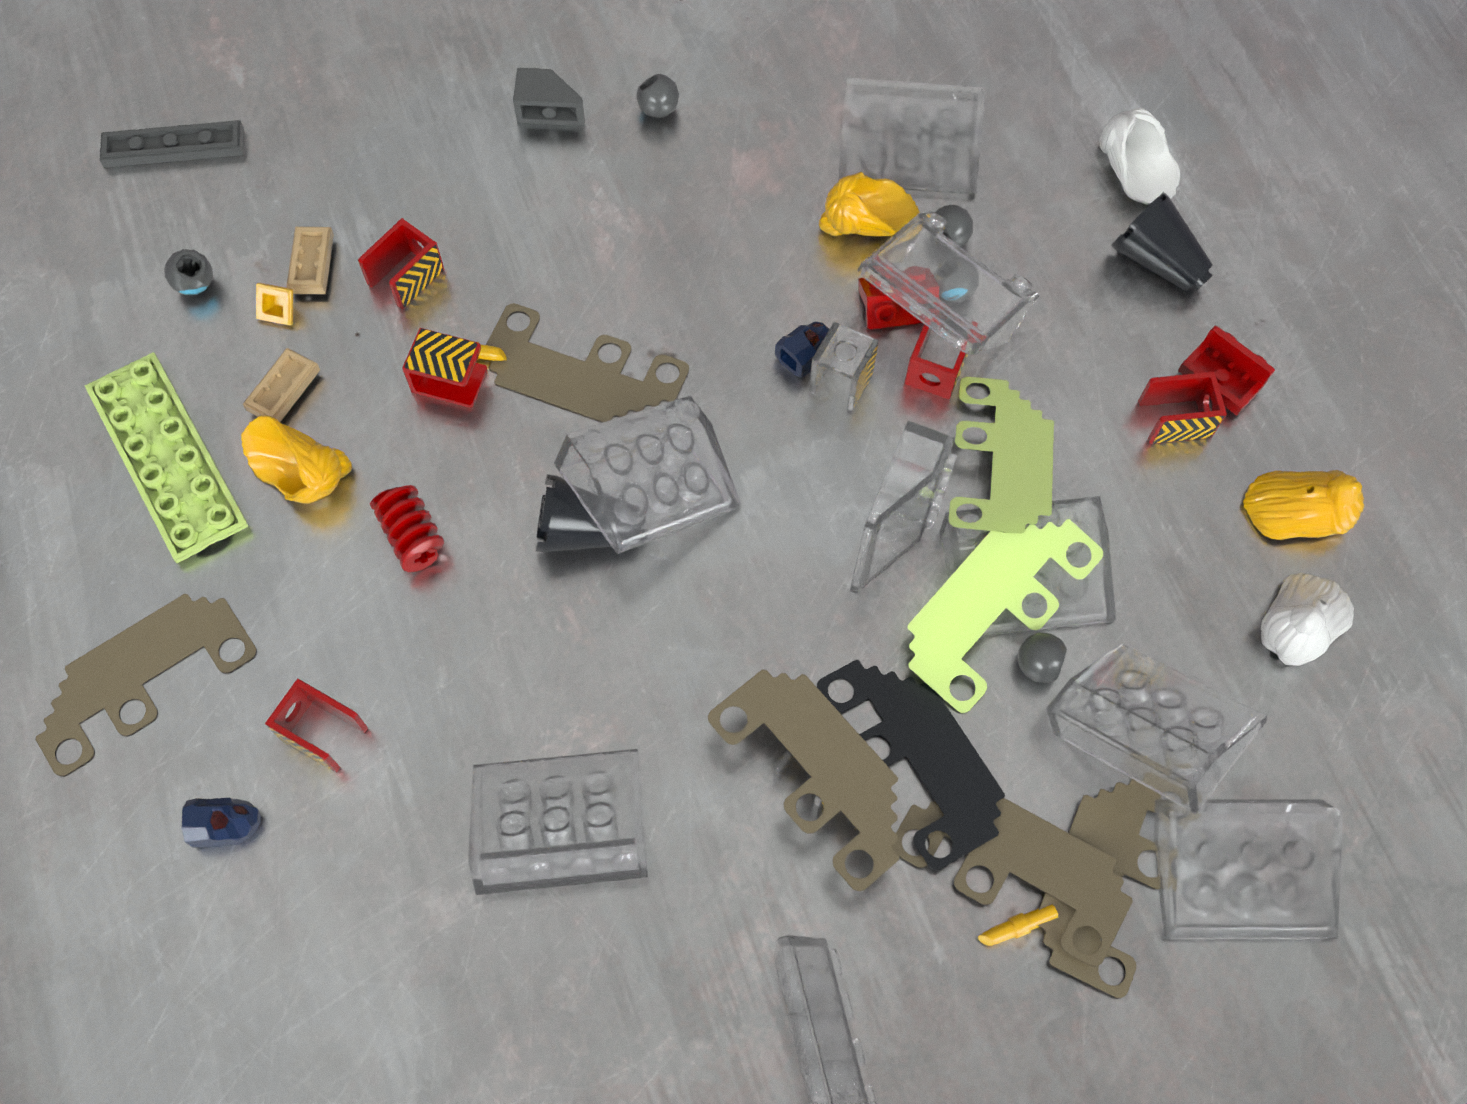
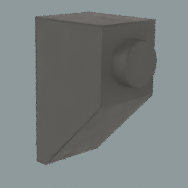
M517 68L513 95L517 123L585 126L582 97L552 69Z

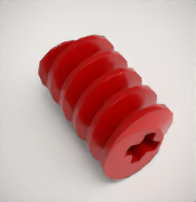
M413 485L387 489L376 495L370 502L371 508L375 510L374 514L377 520L381 522L380 526L383 532L387 534L390 545L394 547L393 551L397 559L400 560L402 569L406 572H417L431 566L439 557L437 551L445 543L442 536L436 535L438 528L435 523L430 522L432 517L429 511L423 510L425 507L424 501L417 497L419 492L416 486Z

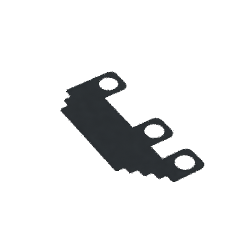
M859 660L850 662L818 681L817 688L840 714L870 699L883 721L859 735L865 741L875 735L883 736L889 741L891 751L888 757L883 759L887 766L907 756L945 815L917 831L913 838L915 846L931 869L940 870L998 836L999 831L993 821L1000 817L1001 812L996 806V802L1003 799L1005 793L939 694L928 684L918 685L913 677H908L902 681L893 671L884 675L877 666L865 669ZM835 679H846L853 685L854 694L849 701L839 703L830 698L828 687ZM942 831L949 835L953 843L952 851L949 855L937 858L929 854L925 841L930 833Z

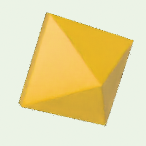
M257 283L256 319L292 325L293 289Z

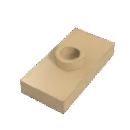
M295 227L286 285L287 288L293 289V294H326L334 237L331 227Z
M286 348L244 401V408L257 417L267 415L281 422L320 371L318 364Z

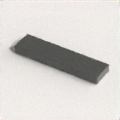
M240 120L101 132L100 162L104 168L241 156L244 154V127Z

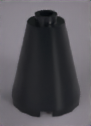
M1165 192L1157 197L1129 225L1127 231L1123 235L1121 234L1111 245L1117 252L1184 291H1187L1190 287H1193L1196 291L1199 290L1213 276L1208 271L1213 266L1212 262Z
M546 475L544 485H551L552 487H546V494L542 495L536 537L544 538V542L538 541L535 547L536 551L556 552L632 546L634 538L641 539L644 516L638 515L637 507L557 475Z

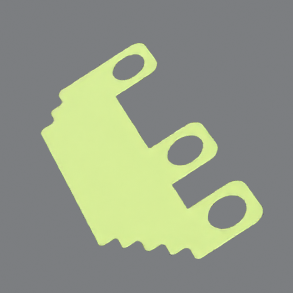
M964 377L960 381L959 399L962 402L996 406L995 423L961 421L956 426L955 444L959 448L993 452L990 500L967 497L953 498L950 501L949 523L954 527L1023 534L1025 533L1026 524L1038 523L1039 515H1052L1054 421L1043 419L1042 411L1032 410L1029 400L1019 398L1020 391L1009 389L1008 380ZM972 383H982L988 386L990 394L986 398L975 399L967 394L966 388ZM978 427L986 432L987 439L981 444H970L964 440L962 434L967 428ZM963 504L976 505L981 509L982 517L973 523L964 522L958 518L956 514L957 508Z
M1067 519L1060 527L1055 526L1052 522H1048L1043 529L1030 524L1023 534L990 531L907 625L908 630L915 636L909 644V648L915 653L913 659L908 663L909 668L958 712L966 713L970 711L987 690L986 681L966 664L962 657L1004 609L1007 608L1031 630L1041 629L1059 607L1058 599L1033 577L1051 557L1072 577L1084 579L1102 559V548L1070 519ZM1075 542H1082L1091 550V560L1082 568L1072 566L1066 558L1068 547ZM1039 593L1046 599L1047 610L1042 617L1034 619L1025 615L1022 610V601L1026 595ZM958 675H967L975 683V693L969 700L959 701L951 695L950 683Z

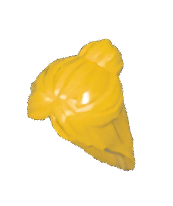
M859 172L841 178L830 189L825 202V212L819 220V227L831 236L849 235L852 233L863 236H896L904 238L914 232L918 225L920 211L911 195L907 194L903 187L889 179H873Z
M258 416L249 422V425L241 434L243 453L247 457L248 465L254 475L261 481L275 486L285 496L284 498L289 501L310 504L326 498L338 486L340 478L345 477L352 470V462L343 451L324 446L312 437L281 424L271 416Z
M1276 470L1258 476L1248 486L1243 506L1253 525L1265 537L1276 540L1296 537L1319 538L1333 534H1344L1352 529L1359 520L1360 513L1363 512L1364 497L1361 483L1357 481L1356 477L1347 475L1343 471L1295 472Z

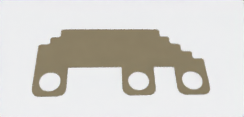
M515 303L505 307L486 345L501 348L507 357V360L504 361L490 360L491 363L488 368L490 371L497 373V377L494 380L496 385L606 424L611 422L613 416L626 417L629 410L639 413L643 411L645 405L656 408L662 400L671 403L675 402L689 372V365L685 361L660 354L653 359L643 381L620 374L631 352V345L624 340L609 335L597 337L586 361L530 343L528 341L540 319V315L536 310ZM518 311L526 313L530 318V324L526 329L513 331L507 326V318L510 314ZM606 343H614L620 347L622 354L616 362L606 363L598 356L599 348ZM663 363L676 365L679 369V377L671 383L661 382L656 377V369L659 365Z
M183 594L65 666L64 670L68 677L58 685L62 693L51 702L54 712L44 718L43 722L47 727L46 730L35 738L56 775L65 776L90 761L94 755V749L79 723L104 708L119 734L129 736L152 722L157 716V708L142 684L203 646L218 670L222 673L232 672L255 656V645L225 598H219L215 602L209 603L206 597L192 601L188 594ZM229 638H238L245 646L242 657L234 662H226L219 655L220 645ZM132 699L142 701L146 708L142 720L136 724L123 723L119 717L121 706ZM66 739L78 740L82 745L81 756L72 764H61L55 756L57 746Z
M762 669L709 712L708 721L710 725L730 745L740 743L764 723L811 776V778L791 793L783 804L786 813L803 832L807 834L815 833L840 811L857 828L860 833L838 851L832 860L833 867L853 890L863 891L899 861V856L892 849V845L898 840V835L891 829V825L898 820V816L891 809V805L898 798L891 790V787L898 782V777L805 674H801L795 680H791L786 673L773 677L767 670ZM739 707L746 713L747 724L743 730L731 733L722 727L720 716L726 708ZM815 794L822 800L824 811L820 818L814 821H806L798 815L796 803L801 796ZM863 850L872 857L873 870L868 876L855 878L846 870L845 860L852 851Z
M1151 767L1148 769L1145 778L1133 775L1129 785L1117 782L1112 792L1100 789L1097 798L1083 795L1069 833L1115 858L1117 864L1113 870L1114 874L1121 878L1125 874L1154 889H1162L1167 884L1174 864V855L1169 849L1140 836L1139 832L1148 810L1178 825L1186 824L1194 808L1197 793L1190 785ZM1176 787L1185 794L1187 804L1182 812L1171 813L1163 807L1161 794L1166 788ZM1152 850L1162 857L1164 869L1159 876L1148 877L1140 871L1138 857L1143 851ZM1045 893L1039 910L1053 904L1059 916L1056 919L1038 924V926L1046 931L1043 939L1044 944L1053 950L1049 960L1051 966L1115 998L1125 997L1136 971L1134 958L1111 946L1106 957L1119 959L1125 967L1126 974L1120 984L1115 986L1106 984L1099 976V966H1089L1062 949L1061 938L1076 909ZM1090 926L1079 927L1073 935L1075 947L1084 954L1097 952L1102 941H1100L1101 936L1099 932Z
M1005 798L996 802V806L1000 810L1001 815L993 821L999 834L997 837L968 853L954 879L956 889L983 905H989L994 902L1009 872L1076 909L1061 938V947L1066 953L1089 966L1096 967L1101 965L1133 903L1132 897L1121 891L1124 883L1123 878L1113 872L1117 860ZM931 802L927 809H922L915 804L911 805L896 832L898 840L892 845V849L900 858L919 868L926 867L927 863L922 855L912 856L908 854L902 846V838L906 832L913 829L920 830L945 816L936 802ZM942 831L930 833L927 836L929 839V848L927 850L929 854L934 856L943 838L946 836L951 839L949 835ZM984 866L992 872L994 883L990 890L978 893L970 889L966 882V875L972 867ZM1090 926L1099 932L1102 942L1097 952L1084 954L1075 947L1073 935L1079 927Z

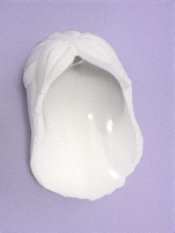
M1135 108L1131 111H1123L1114 115L1108 121L1099 137V147L1103 153L1108 155L1110 165L1122 183L1128 197L1136 202L1150 205L1163 192L1170 199L1176 194V188L1180 180V170L1169 151L1164 133L1165 129L1150 112L1142 108Z
M1303 573L1289 575L1283 580L1277 598L1261 622L1262 644L1268 650L1277 654L1285 665L1300 666L1317 659L1328 650L1329 645L1335 639L1351 628L1354 619V607L1350 597L1339 587L1336 581Z

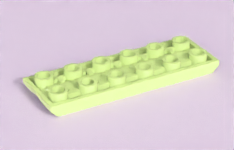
M154 352L85 385L97 412L176 563L248 527L245 517Z

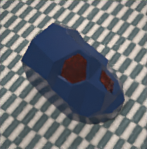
M812 322L808 325L798 326L775 344L777 359L793 375L800 378L811 372L812 359L828 333L829 328L821 322Z
M230 797L187 800L182 808L184 842L193 848L238 845L251 838L260 825L261 814L249 801L232 799Z

